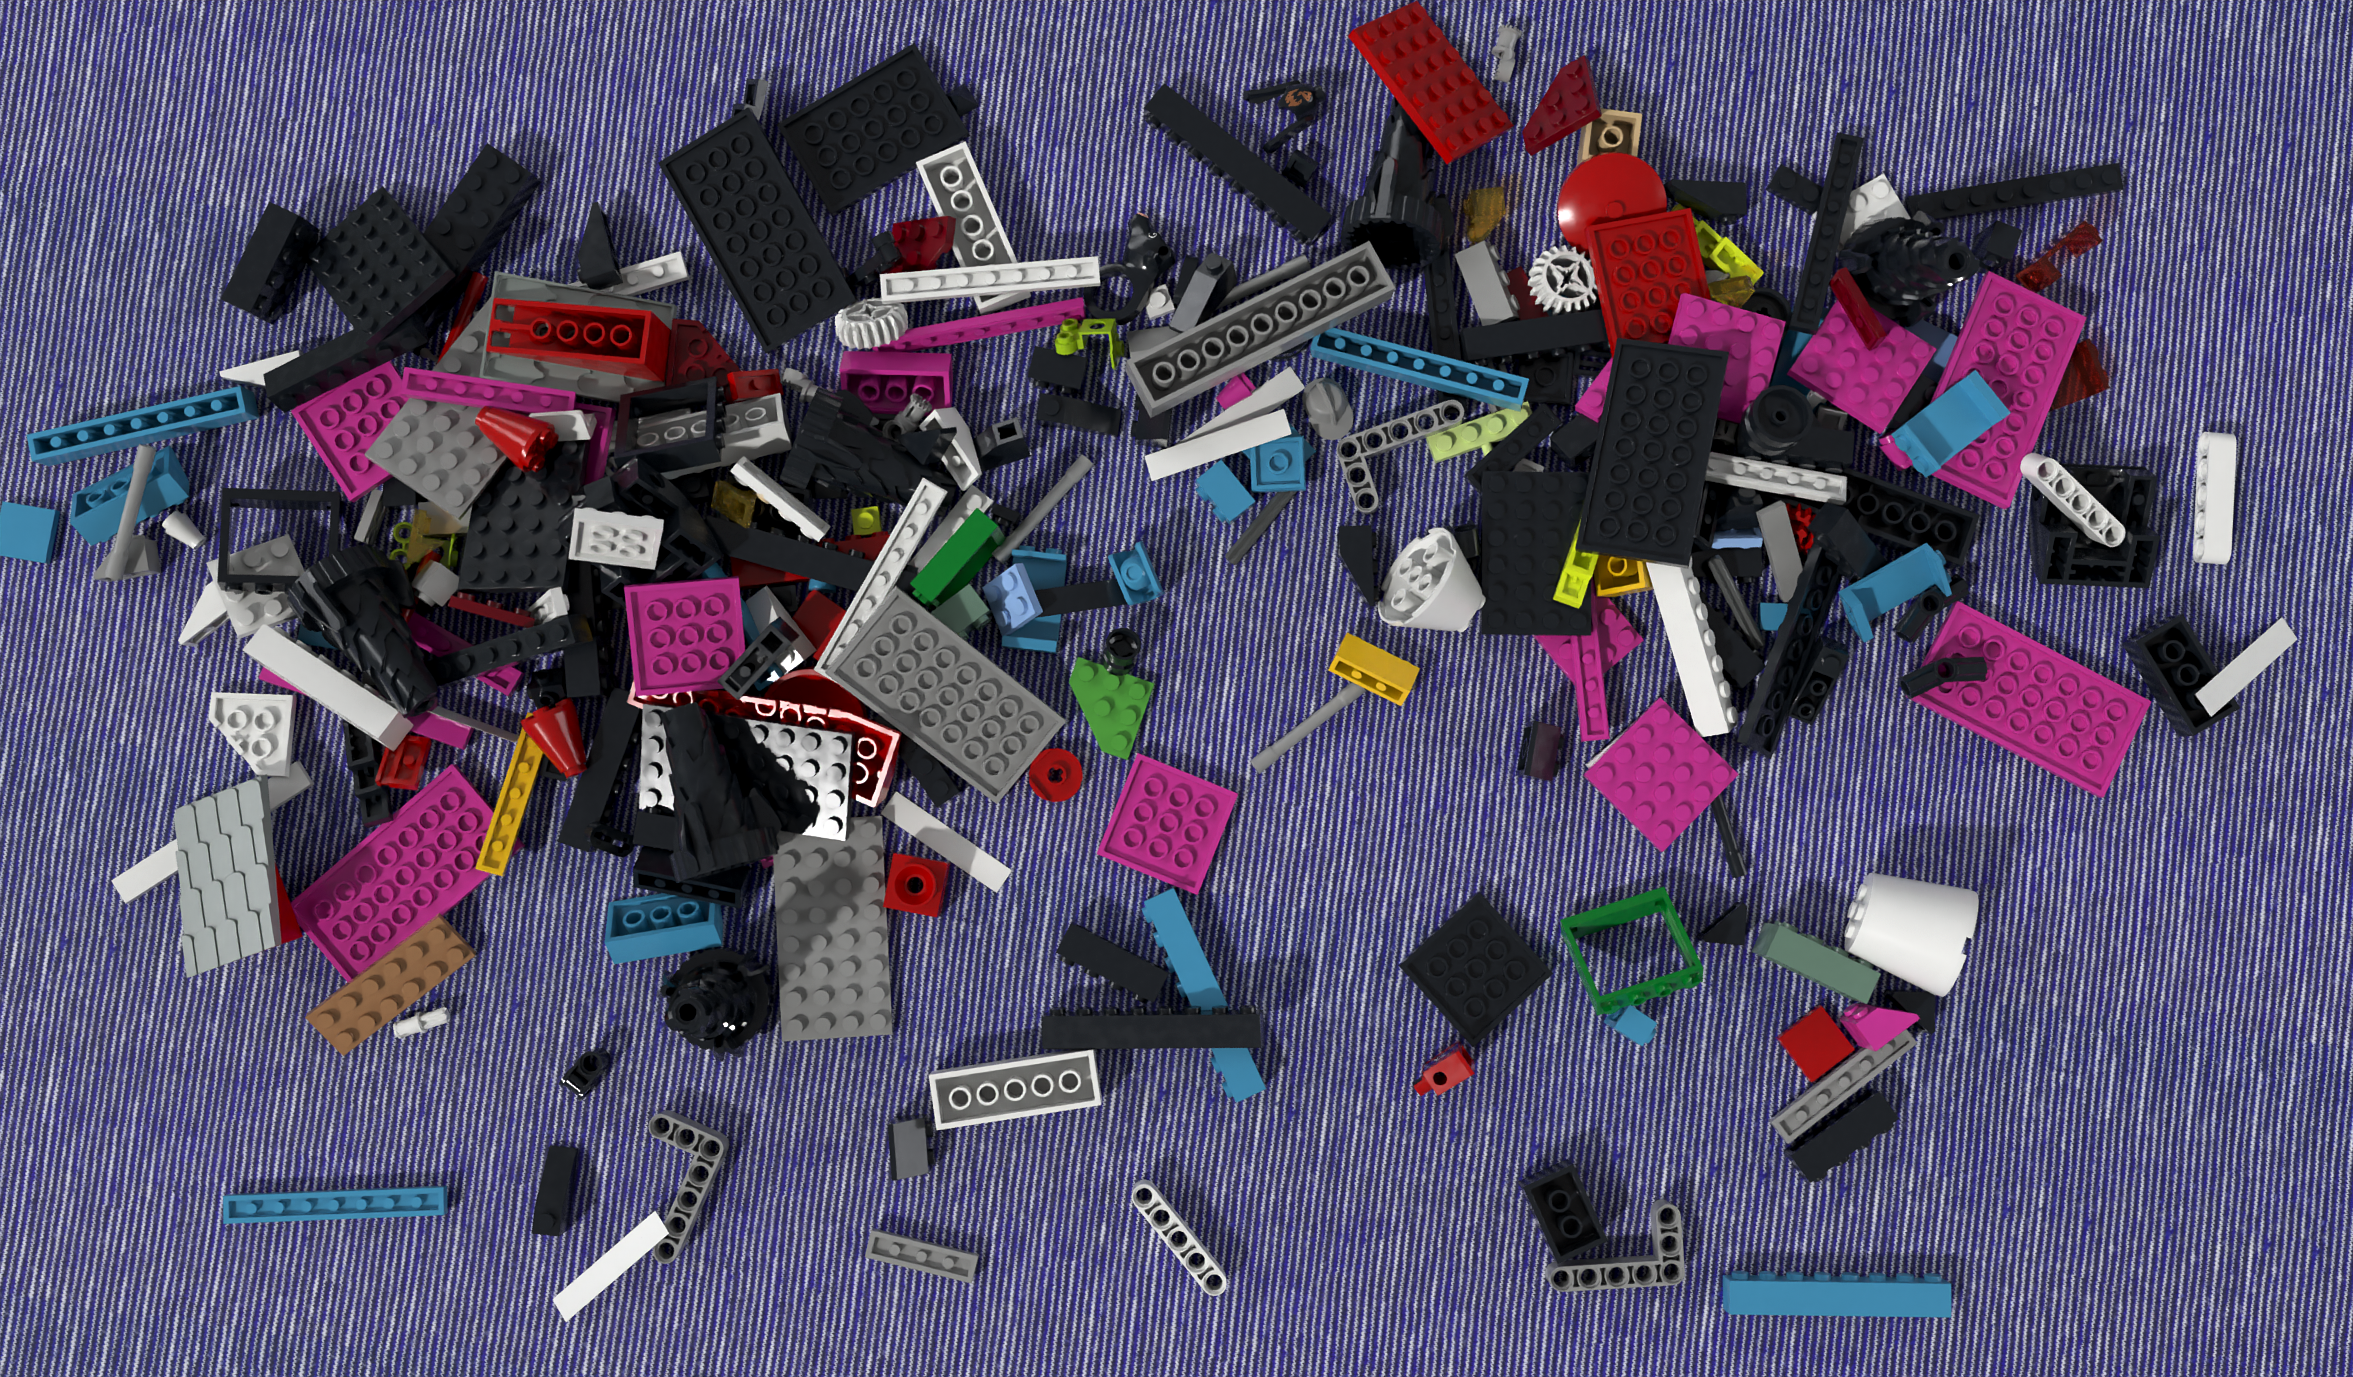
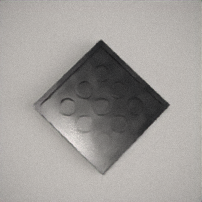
M1477 892L1398 965L1472 1047L1478 1044L1553 974L1480 892Z

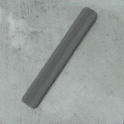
M1297 491L1277 492L1226 553V560L1233 565H1237Z
M1720 555L1709 558L1707 564L1750 647L1758 650L1765 645V640Z

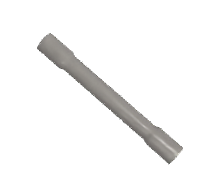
M1305 254L1276 269L1234 287L1216 310L1284 279H1290L1310 270Z
M139 444L124 510L114 548L110 553L105 576L115 580L123 579L128 560V550L143 493L157 450L155 447Z
M1081 454L1060 481L991 554L1004 564L1012 556V549L1017 550L1022 541L1071 487L1078 483L1093 466L1092 462Z
M1351 682L1339 691L1333 699L1284 737L1250 760V763L1260 774L1276 762L1282 754L1331 716L1365 693L1366 689Z

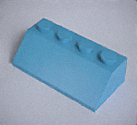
M170 445L157 451L155 454L135 526L148 517H156L164 509L172 505L183 503L189 497V481ZM134 464L72 495L70 524L91 546L110 540L118 532L134 471Z
M665 893L609 902L605 945L614 964L719 947L723 945L721 907L719 904Z

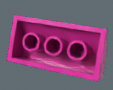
M843 352L840 365L842 390L850 391L859 398L872 413L898 414L900 411H904L911 401L910 396L914 393L920 397L922 396V400L926 399L932 405V410L926 412L924 416H929L935 409L952 407V354Z

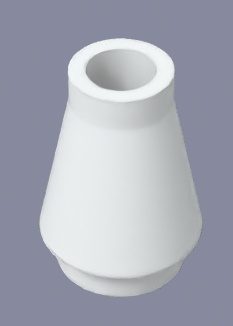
M177 510L170 514L162 524L166 529L165 533L189 545L194 550L198 549L206 541V538L200 533L186 513L182 514Z

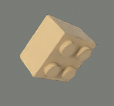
M1600 108L1602 116L1581 128L1577 165L1594 155L1605 152H1623L1637 157L1642 121L1641 113Z

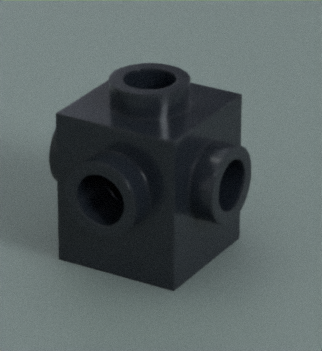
M565 667L532 672L531 681L527 684V694L529 699H533L537 710L545 706L549 708L556 707V703L567 699Z

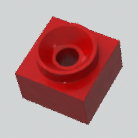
M899 852L893 853L883 907L939 917L941 915L951 862ZM914 877H918L923 881V889L920 892L914 891L911 887V881Z

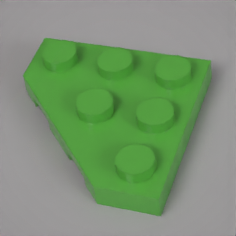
M1078 657L1069 684L1102 752L1128 760L1154 683L1129 674L1123 676L1113 675L1103 665Z

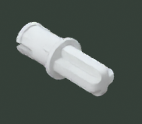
M445 1007L427 1013L418 1012L411 1018L394 1022L393 1030L399 1039L418 1032L426 1033L429 1028L447 1023L451 1016Z

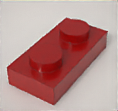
M778 369L738 371L727 374L733 401L752 400L780 393L781 396L784 395Z

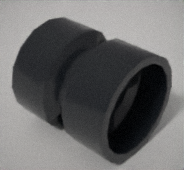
M1128 628L1114 629L1109 633L1102 653V664L1109 673L1123 676L1129 674L1134 669L1141 649L1139 636Z

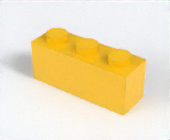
M1348 632L1338 647L1328 671L1399 706H1402L1410 693L1420 668L1408 661L1402 660Z

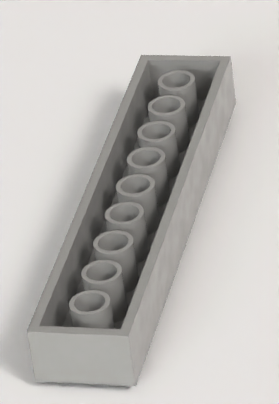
M1370 241L1127 360L1125 371L1149 416L1152 418L1391 299L1395 286Z

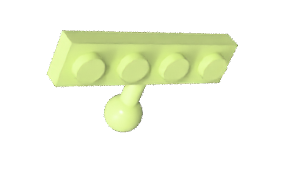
M1527 401L1523 403L1521 412L1504 409L1427 437L1426 441L1435 464L1482 448L1484 456H1486L1493 449V443L1505 439L1532 414V411Z

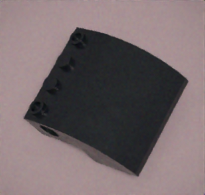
M635 456L611 476L618 484V494L627 501H630L639 517L645 515L653 516L656 519L664 520L655 570L590 562L600 569L602 593L626 608L624 585L694 580L722 558L721 551L713 534L698 511L678 488L650 465ZM586 497L558 519L559 543L570 549L575 508H587Z
M2059 463L2124 526L2125 538L2122 543L2115 547H2109L2090 539L2036 486L2032 485L2029 507V547L2034 572L2040 584L2130 588L2150 587L2160 541V535L2147 527L2158 478L2155 474L2147 470L2145 466Z

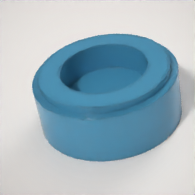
M810 579L809 590H817L821 593H836V585Z

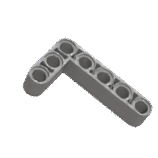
M1448 400L1345 437L1339 441L1336 448L1337 455L1353 501L1359 512L1366 515L1373 514L1380 504L1366 459L1459 426L1464 419V408L1460 402ZM1451 407L1458 409L1460 412L1459 417L1455 420H1448L1444 416L1446 409ZM1430 417L1433 419L1434 425L1432 428L1424 430L1418 425L1420 419ZM1398 426H1404L1408 429V434L1403 439H1397L1393 436V430ZM1372 435H1378L1383 440L1378 448H1371L1367 444L1368 439ZM1347 444H1352L1357 448L1356 454L1349 458L1343 456V447ZM1357 469L1363 470L1366 474L1365 479L1360 483H1355L1351 480L1352 472ZM1364 495L1373 496L1375 500L1373 506L1370 508L1361 507L1359 503L1361 497Z
M665 1110L652 1117L649 1121V1132L655 1138L695 1155L664 1223L669 1234L658 1242L653 1249L655 1259L660 1263L668 1264L674 1261L685 1248L728 1151L729 1140L721 1132L673 1111ZM660 1118L668 1120L670 1125L668 1131H664L659 1127L658 1122ZM685 1129L693 1131L695 1135L693 1142L685 1140L683 1135ZM710 1140L718 1142L720 1145L719 1153L710 1151L708 1147ZM698 1166L707 1168L708 1178H701L698 1175ZM687 1191L695 1193L697 1196L696 1204L687 1201ZM675 1217L684 1219L686 1223L685 1229L676 1227ZM666 1242L670 1243L674 1247V1254H667L663 1249V1244Z
M1664 1199L1657 1200L1652 1204L1650 1219L1653 1255L1566 1260L1559 1264L1554 1261L1545 1269L1547 1281L1555 1290L1560 1292L1679 1284L1685 1276L1680 1211L1675 1205ZM1664 1208H1670V1217L1667 1220H1660L1661 1211ZM1666 1236H1672L1673 1243L1671 1246L1662 1248V1240ZM1668 1264H1674V1272L1668 1276L1664 1275V1268ZM1643 1265L1647 1266L1646 1275L1637 1277V1269ZM1614 1267H1620L1619 1276L1615 1279H1610V1270ZM1585 1269H1593V1275L1589 1280H1581V1274ZM1562 1270L1566 1272L1563 1281L1554 1282L1553 1278L1557 1271Z

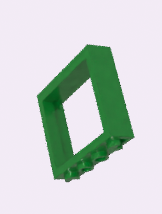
M976 508L910 583L915 588L912 594L933 611L966 587L992 558L993 555L991 553L1006 539L999 526L981 510Z
M1665 887L1560 920L1561 935L1597 1016L1604 1013L1613 1014L1620 1008L1629 1005L1638 1006L1648 999L1657 996L1666 997L1673 991L1682 988L1690 989L1703 982V966ZM1661 912L1687 968L1600 996L1575 939Z

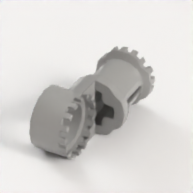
M1500 25L1498 28L1500 35L1497 45L1491 51L1495 57L1501 59L1494 79L1508 83L1516 61L1514 59L1516 55L1514 48L1517 39L1522 35V31L1516 29L1517 27L1515 26L1512 29V25L1510 27L1508 25Z
M791 368L785 369L780 381L784 386L787 384V388L791 386V390L795 389L794 391L801 392L799 402L811 403L819 387L814 385L813 381L809 380L806 375ZM828 389V391L834 393L833 389Z
M915 393L910 396L911 401L904 411H900L894 420H890L884 425L883 436L900 443L892 437L891 431L893 426L898 425L901 429V434L913 433L918 429L919 421L925 413L932 410V405L926 399L922 400V396L920 397Z

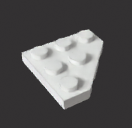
M211 692L209 720L224 734L226 740L238 754L243 756L251 765L252 770L259 776L267 774L268 777H289L297 697L294 695Z

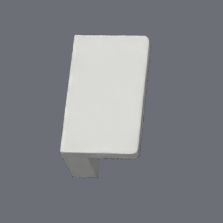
M581 410L531 413L529 417L553 424L555 433L559 435L558 441L591 439L597 423L594 414H583Z

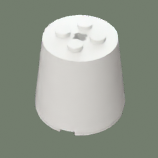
M1869 873L1858 889L1855 902L1851 903L1847 917L1850 919L1844 934L1845 951L1934 995L1944 997L1953 987L1966 959V955L1961 953L1966 937L1972 939L1978 915V894L1970 889Z

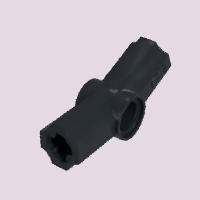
M1958 574L1951 576L1952 582L1949 583L1952 595L1948 597L1937 585L1924 593L1916 595L1911 601V606L1893 628L1896 635L1902 640L1913 644L1935 614L1940 613L1942 609L1970 594L1965 580ZM1924 598H1928L1931 601L1930 611L1924 608Z
M1984 657L1936 659L1923 667L1899 677V685L1903 693L1909 699H1912L1945 682L1984 681L1987 674V663ZM1940 664L1946 668V675L1944 677L1938 674V666Z

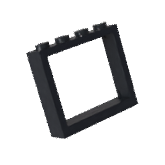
M717 376L621 394L614 449V461L617 469H621L635 456L659 473L721 462L722 448H725L723 434L726 433L723 418L727 417L724 402L728 400L725 394V387L719 385ZM707 405L705 436L636 449L640 417Z
M222 488L217 577L220 589L225 592H234L235 594H242L243 591H255L256 594L270 595L273 592H284L288 595L293 583L300 577L229 574L232 508L330 511V556L337 551H341L343 502L341 493L336 491Z

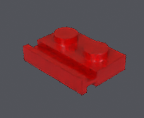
M406 735L394 751L386 747L375 779L377 786L389 785L391 788L417 791L432 745L430 738Z

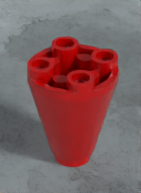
M484 406L475 419V424L479 426L480 431L523 472L531 470L538 472L544 465V455L549 448L552 449L559 439L553 424L497 407L490 408L489 406Z
M571 698L556 703V707L551 709L548 706L542 707L534 711L532 716L520 721L524 731L559 772L565 774L567 779L587 770L585 765L587 760L577 710Z

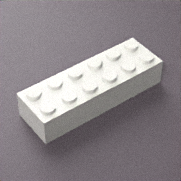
M966 141L916 162L938 216L956 218L952 249L961 268L1018 263ZM1030 292L973 296L981 316L1031 297Z
M777 393L725 406L727 411V417L723 418L726 426V433L723 434L725 448H722L721 462L660 474L667 479H675L681 475L700 473L719 466H729L732 463L738 462L743 456L748 460H755L762 456L781 454L791 450L789 418L781 394ZM707 410L638 426L636 449L705 436Z
M263 624L243 649L245 653L260 665L392 751L397 748L414 726L407 718L405 719L393 701H388L374 688L366 683L365 685L362 684L351 673L344 669H339L332 661L321 654L319 656L309 646L300 640L296 641L290 637V634L278 626L272 629Z
M1095 1049L1066 1050L936 1070L929 1074L936 1130L1102 1104Z

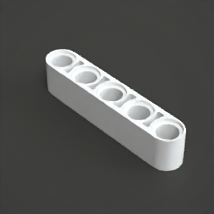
M2203 432L2198 442L2193 558L2197 563L2225 565L2231 557L2237 445L2234 434Z
M2037 453L2027 454L2023 458L2020 465L2022 474L2090 539L2109 547H2115L2122 543L2126 534L2124 526L2056 460Z
M1145 1179L1136 1182L1132 1190L1134 1205L1203 1290L1212 1296L1222 1294L1227 1286L1226 1273L1151 1181ZM1141 1188H1147L1151 1191L1152 1196L1150 1199L1143 1201L1137 1197V1191ZM1166 1210L1170 1216L1164 1222L1157 1221L1154 1217L1156 1211ZM1182 1231L1186 1234L1187 1239L1182 1243H1176L1171 1238L1173 1233ZM1193 1253H1200L1204 1256V1261L1201 1264L1195 1265L1190 1262L1189 1257ZM1210 1275H1219L1222 1279L1221 1283L1217 1286L1209 1285L1207 1278Z

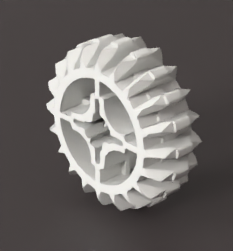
M1566 245L1561 246L1559 250L1554 246L1549 251L1542 252L1539 256L1540 258L1533 262V267L1529 271L1531 278L1528 281V286L1533 287L1530 295L1538 297L1535 305L1543 303L1545 305L1543 312L1551 309L1553 316L1558 315L1560 312L1563 315L1587 311L1589 306L1593 305L1596 301V296L1598 295L1594 271L1591 267V259L1587 261L1584 258L1585 252H1582L1580 255L1577 254L1576 247L1568 251ZM1568 276L1567 280L1565 281L1566 284L1561 288L1564 278Z
M872 297L871 299H863V301L841 309L835 316V331L843 345L849 346V348L857 347L860 350L862 348L871 349L876 346L880 347L883 344L889 345L890 341H896L900 336H903L908 329V315L901 302L883 304L882 297Z

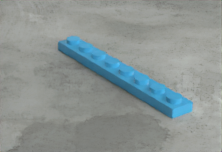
M447 1186L243 1193L223 1196V1224L437 1216L448 1213Z

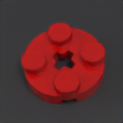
M1060 748L1046 749L1040 752L1031 763L1029 770V783L1032 790L1040 798L1051 802L1066 801L1073 797L1080 789L1083 780L1082 766L1077 757L1071 752ZM1052 768L1055 770L1062 769V781L1054 780L1051 782L1049 780L1051 776L1049 771Z

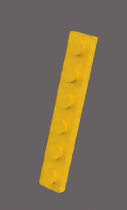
M527 712L526 718L532 716L533 714ZM523 727L475 867L477 870L502 877L505 876L544 758V753L524 731Z

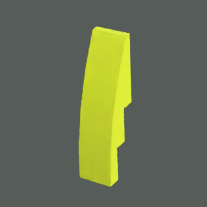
M1677 204L1671 211L1685 208L1681 204ZM1693 217L1703 264L1711 270H1718L1724 274L1729 273L1731 284L1745 293L1750 290L1764 272L1727 237L1721 238L1703 220L1698 221Z
M1580 522L1553 600L1578 609L1582 605L1589 580L1593 575L1599 556L1575 550Z

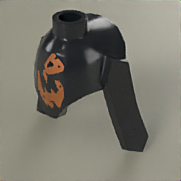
M1297 80L1268 88L1243 91V99L1255 104H1260L1283 95L1277 103L1278 108L1290 110L1298 120L1263 145V150L1267 154H1272L1289 139L1310 127L1317 115L1319 102L1326 100L1321 85L1313 87L1307 83L1301 84Z

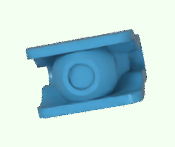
M1142 541L1136 543L1134 550L1108 555L1111 567L1129 606L1146 603L1165 594Z

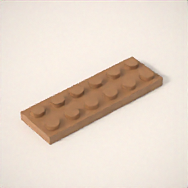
M439 913L309 1011L305 1018L344 1056L475 957L476 951Z

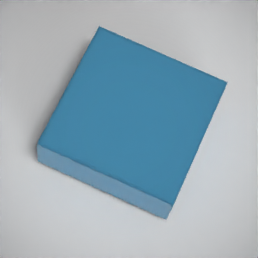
M1758 603V629L1778 631L1780 624L1783 623L1788 604Z

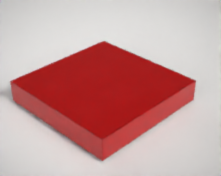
M1821 1005L1815 1007L1776 1037L1809 1082L1815 1081L1855 1050Z

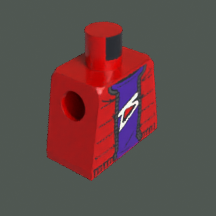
M1458 1040L1423 1065V1076L1412 1082L1413 1087L1420 1096H1423L1432 1089L1437 1095H1441L1475 1074V1062ZM1443 1072L1445 1075L1438 1076L1436 1075V1073Z

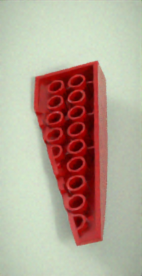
M633 680L627 703L643 709V703L647 701L676 706L697 702L704 710L856 732L852 799L873 808L886 799L895 771L901 732L851 711L745 694L737 700L727 691L714 689L636 696Z

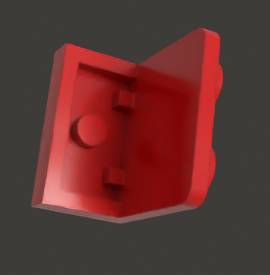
M812 590L792 619L817 650L813 653V657L819 661L847 611L821 592Z

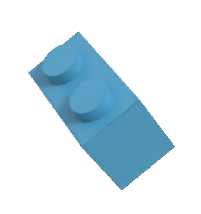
M1222 460L1196 479L1198 487L1195 491L1204 502L1209 500L1215 507L1212 511L1222 523L1226 520L1229 525L1255 505V500Z
M1631 1005L1620 1008L1613 1014H1608L1604 1020L1605 1024L1640 1046H1643L1644 1043L1648 1044L1656 1034V1029L1654 1028L1657 1023Z

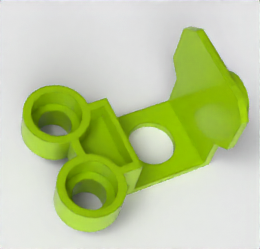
M1074 318L1062 321L1060 333L1057 334L1055 339V347L1058 354L1068 355L1076 352L1077 349H1084L1089 334H1109L1111 365L1113 370L1117 369L1120 357H1124L1125 347L1124 341L1119 339L1115 318L1084 319L1082 325ZM1095 324L1105 325L1103 328L1100 329L1090 328L1092 325Z
M400 522L394 527L393 536L403 546L402 549L392 551L389 560H395L399 555L405 556L406 563L404 567L407 570L412 562L420 563L426 549L431 545L437 544L444 550V555L439 563L449 570L451 566L456 567L458 551L453 550L454 542H456L455 533H452L451 541L417 535L415 527L408 522ZM408 529L410 536L406 539L401 538L399 535L400 530Z

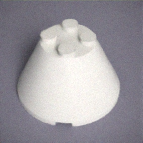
M1433 528L1428 530L1430 534L1422 539L1416 537L1410 542L1392 564L1381 587L1385 593L1383 602L1378 601V612L1381 619L1392 626L1464 632L1476 611L1483 607L1486 597L1482 595V589L1454 536L1444 528Z

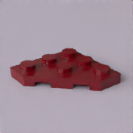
M1585 55L1560 69L1523 129L1525 149L1531 156L1602 116L1590 61Z
M941 216L893 223L892 234L896 240L894 244L899 248L903 257L894 263L895 268L887 272V274L935 270L937 259L943 252L948 253L953 246L956 218Z
M673 318L666 386L717 376L719 385L725 387V394L728 400L724 402L725 405L747 401L732 400L727 374L741 370L705 326L698 320Z
M458 592L457 597L451 595L448 604L452 608L525 628L533 627L535 619L530 617V611L514 608L513 612L502 610L504 604L487 600L485 605L475 602L476 596Z

